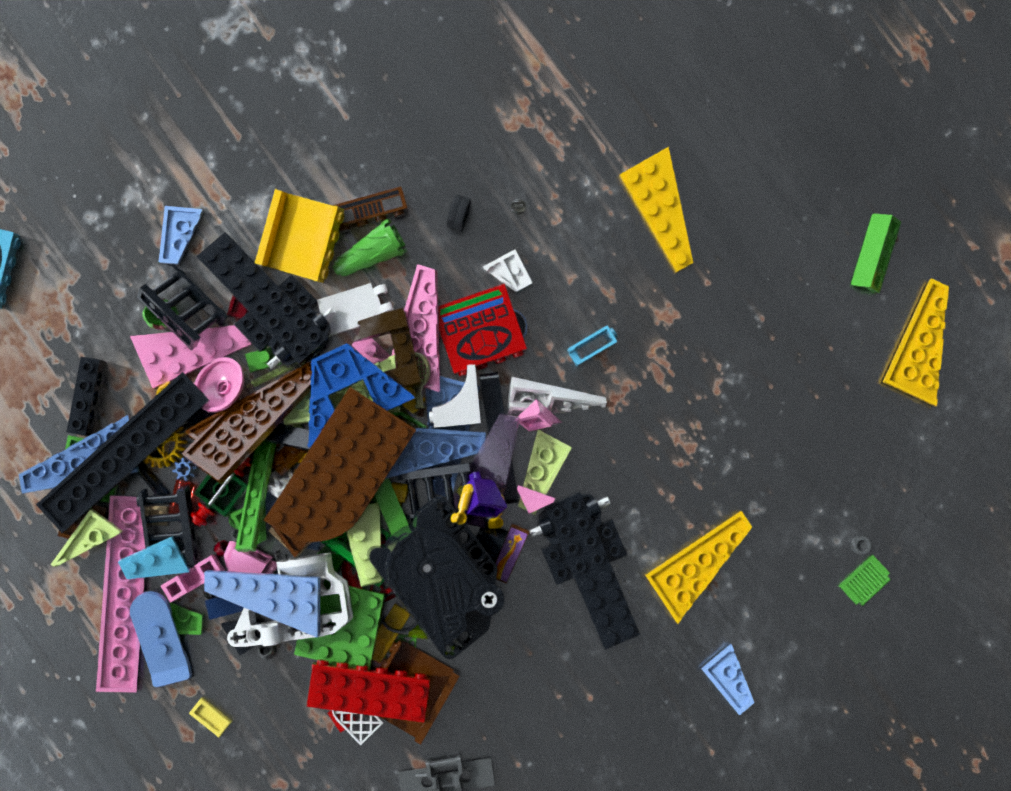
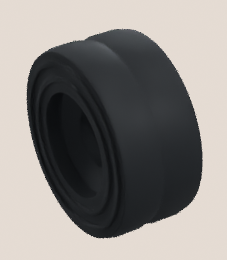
M459 194L455 195L448 213L447 227L462 231L471 206L470 198Z

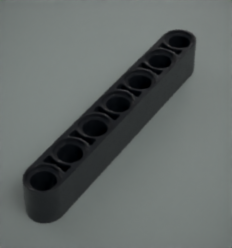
M498 372L480 374L496 485L503 495L506 504L518 503Z

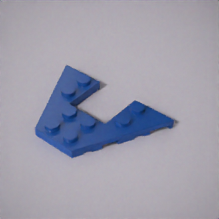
M346 343L312 359L311 398L309 404L310 420L308 425L309 443L307 446L310 448L335 411L330 395L364 380L373 402L387 411L415 399V396Z

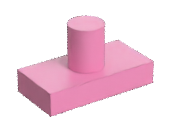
M372 338L352 344L360 354L373 364L382 362L391 356Z

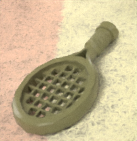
M415 352L416 358L418 357L417 361H419V373L422 385L412 387L416 393L415 408L424 409L422 389L429 381L431 368L427 358L421 353Z

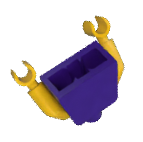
M479 472L471 473L469 475L470 481L462 489L458 504L459 512L451 516L452 523L458 521V524H464L467 521V516L464 513L466 510L467 514L491 517L488 521L490 529L501 528L504 522L500 515L507 508L503 495L493 480L482 479Z

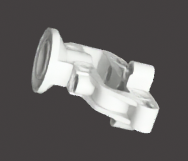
M331 553L307 555L276 562L278 574L320 577V596L340 595L342 611L320 615V636L339 631L353 619L348 581L334 571ZM325 579L329 580L331 584L330 589L324 586ZM244 608L235 629L229 632L227 640L233 647L262 644L263 646H271L284 641L313 638L314 636L300 630H293V627L276 620L257 623L255 612ZM330 621L336 622V626L326 625V623ZM256 629L261 633L260 638L255 636ZM245 634H246V637H244V638H242V639L239 638V637L237 638V635L240 636V635H245Z

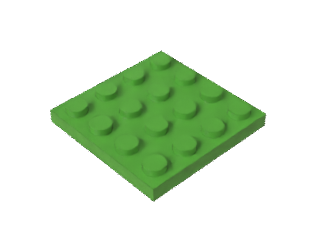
M324 580V586L330 589V582ZM349 586L353 619L333 634L318 638L298 639L294 655L315 660H327L329 663L336 665L337 662L348 663V667L356 668L357 665L368 666V670H371L386 594ZM339 594L320 596V615L342 611ZM330 621L326 625L336 626V622Z

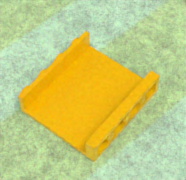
M275 189L255 263L324 283L329 274V263L334 256L333 248L339 238L338 230L344 220V209Z

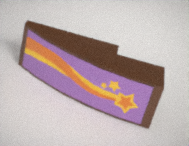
M513 523L511 524L495 561L497 565L496 580L507 584L528 537L529 530Z

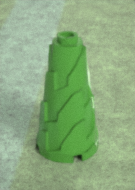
M386 219L381 222L378 227L353 245L352 248L337 257L332 266L337 275L341 274V276H348L361 269L407 253L406 248L402 249L405 243L395 225L388 226L392 221Z

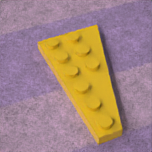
M669 147L621 173L619 177L677 273L693 264V258Z
M931 278L927 283L883 383L935 407L938 402L937 390L939 389L938 380L942 362L943 330L945 329L944 320L949 286Z
M739 511L645 574L677 624H679L685 613L692 607L695 600L702 594L735 548L751 530L752 526L742 511Z

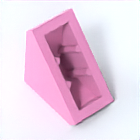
M519 485L517 487L528 514L553 503L555 500L553 497Z

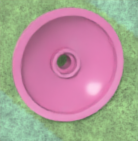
M222 357L208 363L200 371L195 385L210 400L202 409L208 412H220L230 407L238 399L244 386V372L238 362L231 358Z

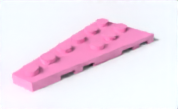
M417 264L405 312L414 351L424 355L430 364L431 374L424 388L440 392L437 270Z
M235 326L207 328L199 334L201 337L199 343L192 351L173 332L130 336L154 389L167 381H173L182 372L187 375L206 366L215 359L227 357L252 344Z

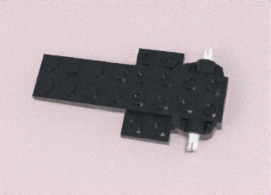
M226 232L196 256L248 311L234 326L259 352L264 351L268 346L272 349L275 357L267 363L271 369L279 363L288 368L296 365L301 367L329 343L328 337L331 329L327 320L335 312L331 308L323 315L320 312L313 311L312 308L317 304V300L292 274L277 286Z
M578 491L544 506L545 510L538 515L540 526L529 531L532 538L543 533L544 537L549 540L551 545L541 550L556 585L575 578L601 643L606 650L640 635L610 563L626 556L627 553L613 519L602 523L600 508L610 505L608 497L597 501L591 494H581Z

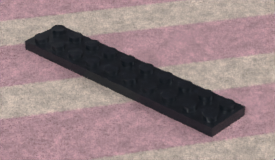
M184 372L180 373L43 497L36 506L61 533H65L210 400Z

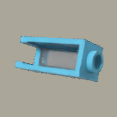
M607 325L571 346L567 351L578 367L615 345L618 336L613 328L610 329Z

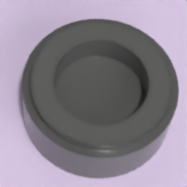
M857 536L853 539L851 547L854 553L867 555L872 550V542L865 536Z

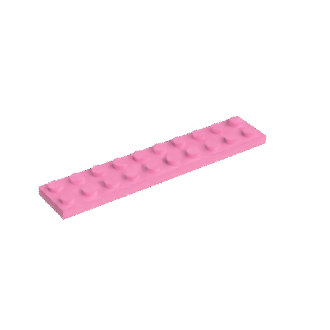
M110 495L108 520L120 528L122 533L107 540L96 692H137L140 642L130 616V607L135 598L144 593L145 577L126 579L118 564L119 560L145 549L140 507L137 506V497Z

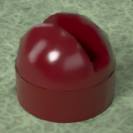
M221 540L215 544L213 551L216 552L217 556L223 557L229 543Z

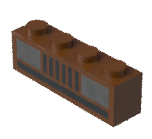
M401 186L332 205L344 209L343 213L345 216L340 224L339 233L348 232L350 228L356 226L358 228L366 227L369 225L368 223L374 221L381 223L388 217L394 216V218L404 216L406 212H409Z

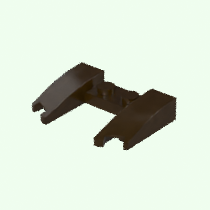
M404 307L358 321L357 324L361 326L358 336L354 335V342L387 334L391 335L398 368L384 371V373L403 388L422 385Z

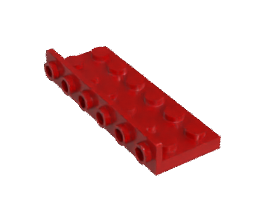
M317 660V662L312 663L306 707L424 723L430 678H427V674L415 673V676L407 675L406 671L396 670L395 673H390L386 668H376L375 671L368 670V666L360 665L352 668L348 667V663L337 662V665H331L327 660Z

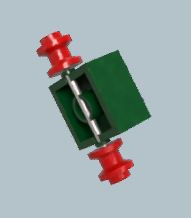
M247 457L223 484H220L209 475L205 477L193 493L206 503L199 502V510L196 513L192 512L190 514L192 517L191 521L199 527L201 525L206 526L208 524L206 521L207 517L215 515L212 508L224 517H229L246 495L248 482L241 477L244 476L243 469L246 466L251 467V458Z

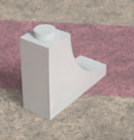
M475 364L467 365V378L457 396L443 405L433 407L432 411L429 412L430 423H434V428L481 423Z

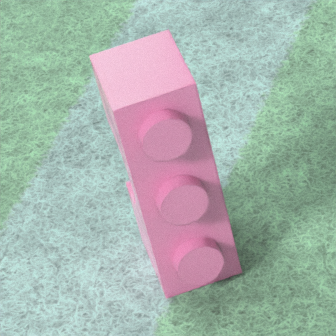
M216 554L194 565L189 572L182 573L161 585L170 603L203 585L205 571H226Z

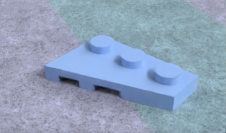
M165 206L159 263L180 265L203 215V209Z
M730 644L701 669L740 715L754 704V700L743 676L733 646Z

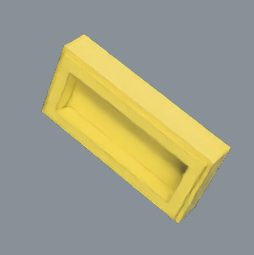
M203 697L189 712L191 716L217 737H221L232 723V720Z

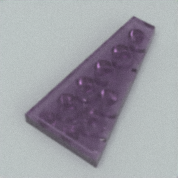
M501 413L473 460L476 463V470L470 471V474L479 472L482 479L493 480L500 493L505 497L520 417ZM462 482L453 496L455 507H458L461 498ZM466 515L467 521L465 524L484 528L491 517Z

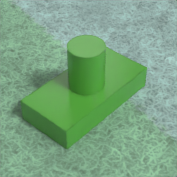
M270 347L261 352L254 351L245 354L250 373L270 368L267 363L275 357Z

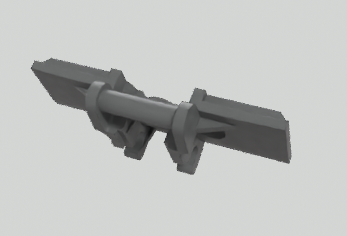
M457 755L456 758L426 760L425 768L398 772L401 791H463L495 786L491 758L462 762L461 755ZM458 766V771L439 774L432 773V769ZM465 770L470 771L472 774L471 779L468 781H464L460 777ZM425 776L433 782L429 787L422 784V779Z

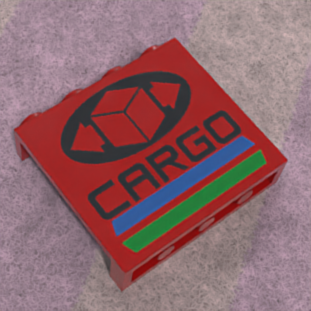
M505 284L438 306L439 331L454 375L458 374L459 377L467 375V365L475 364L478 371L487 368L489 363L495 362V364L505 362L509 356L513 355V358L523 356L524 351H527Z

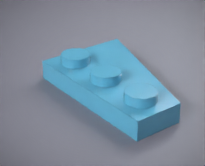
M173 536L118 561L126 579L187 573L190 571Z

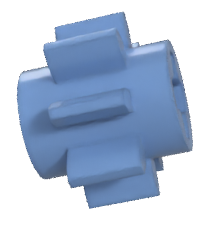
M182 457V462L180 463L174 462L176 469L172 470V472L178 474V480L184 477L185 481H189V476L196 477L194 470L198 469V467L193 466L190 461L186 462V458ZM183 468H189L186 472H182Z

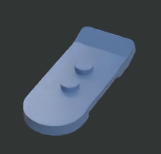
M153 591L138 595L131 604L130 616L151 674L153 686L162 687L191 679L190 662L186 651L183 649L168 600L160 593Z

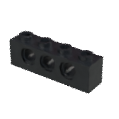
M81 356L66 430L67 433L84 436L93 434L106 361Z

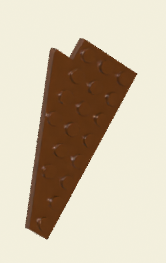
M312 361L235 402L227 409L217 412L185 430L186 435L193 439L194 442L182 455L217 482L223 484L311 391Z

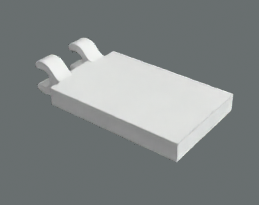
M369 283L318 299L317 304L322 315L329 308L335 312L327 320L331 329L329 337L359 328L361 325L357 323L360 320L394 310L391 302L381 305L379 301V295L388 293L386 285L382 284L373 288L372 284Z

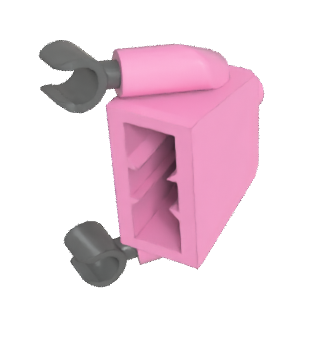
M236 529L231 532L233 539L229 541L224 553L226 568L231 572L274 574L277 569L276 562L286 559V554L283 559L277 558L280 550L275 552L274 560H272V556L257 549L250 552L236 551Z

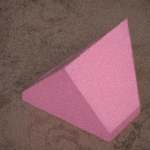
M537 399L516 418V421L528 431L562 423L560 419Z

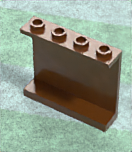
M400 638L398 643L393 642L389 649L390 657L388 660L384 658L379 668H386L390 673H395L396 670L406 671L407 675L415 676V673L427 674V678H430L425 721L423 723L386 717L380 718L415 737L414 741L421 745L461 673Z

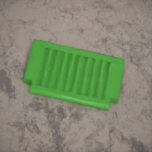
M871 555L839 587L856 605L860 603L864 606L891 580L888 577L890 572L874 555Z

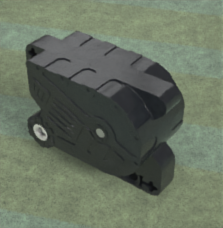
M435 497L416 511L413 524L400 528V530L386 540L384 546L370 547L367 551V558L439 653L446 659H453L489 630L491 616L503 608L504 594L495 585L497 577L496 563L465 523L458 524L457 521L454 526H448V519L457 512L447 499ZM438 502L444 503L442 504V508L447 513L444 514L443 511L436 509L438 507ZM466 532L467 540L460 542V534ZM474 548H478V556L472 558L471 551ZM490 563V571L484 573L483 566ZM467 632L468 637L466 640L461 641L460 634ZM454 639L459 643L458 646L453 642ZM447 645L450 646V649H451L450 652H447V651H446V648H445V647H446Z

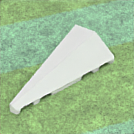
M512 377L507 393L505 418L506 420H511L512 417L519 416L536 399L553 414L571 412V409L576 408L589 410V407L599 405L604 408L607 401L606 397Z

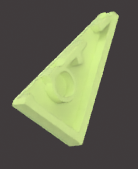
M90 509L51 565L57 567L122 533V530L94 509Z

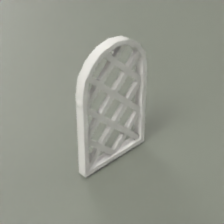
M332 710V714L337 722L360 745L384 723L378 716H374L378 721H372L371 715L370 721H362L363 714H360V721H353V714L357 713ZM336 714H341L340 720L338 719ZM343 714H350V721H343ZM344 724H350V730ZM353 724H360V731H352ZM362 724H370V731H362ZM372 724H379V725L372 731ZM354 734H360V741ZM362 734H369L362 740Z

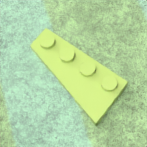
M538 429L523 487L546 495L572 447ZM520 497L518 506L527 511Z
M373 503L367 506L358 522L346 531L361 587L382 581L381 576L367 558V551L370 547L381 546L380 508L378 503Z

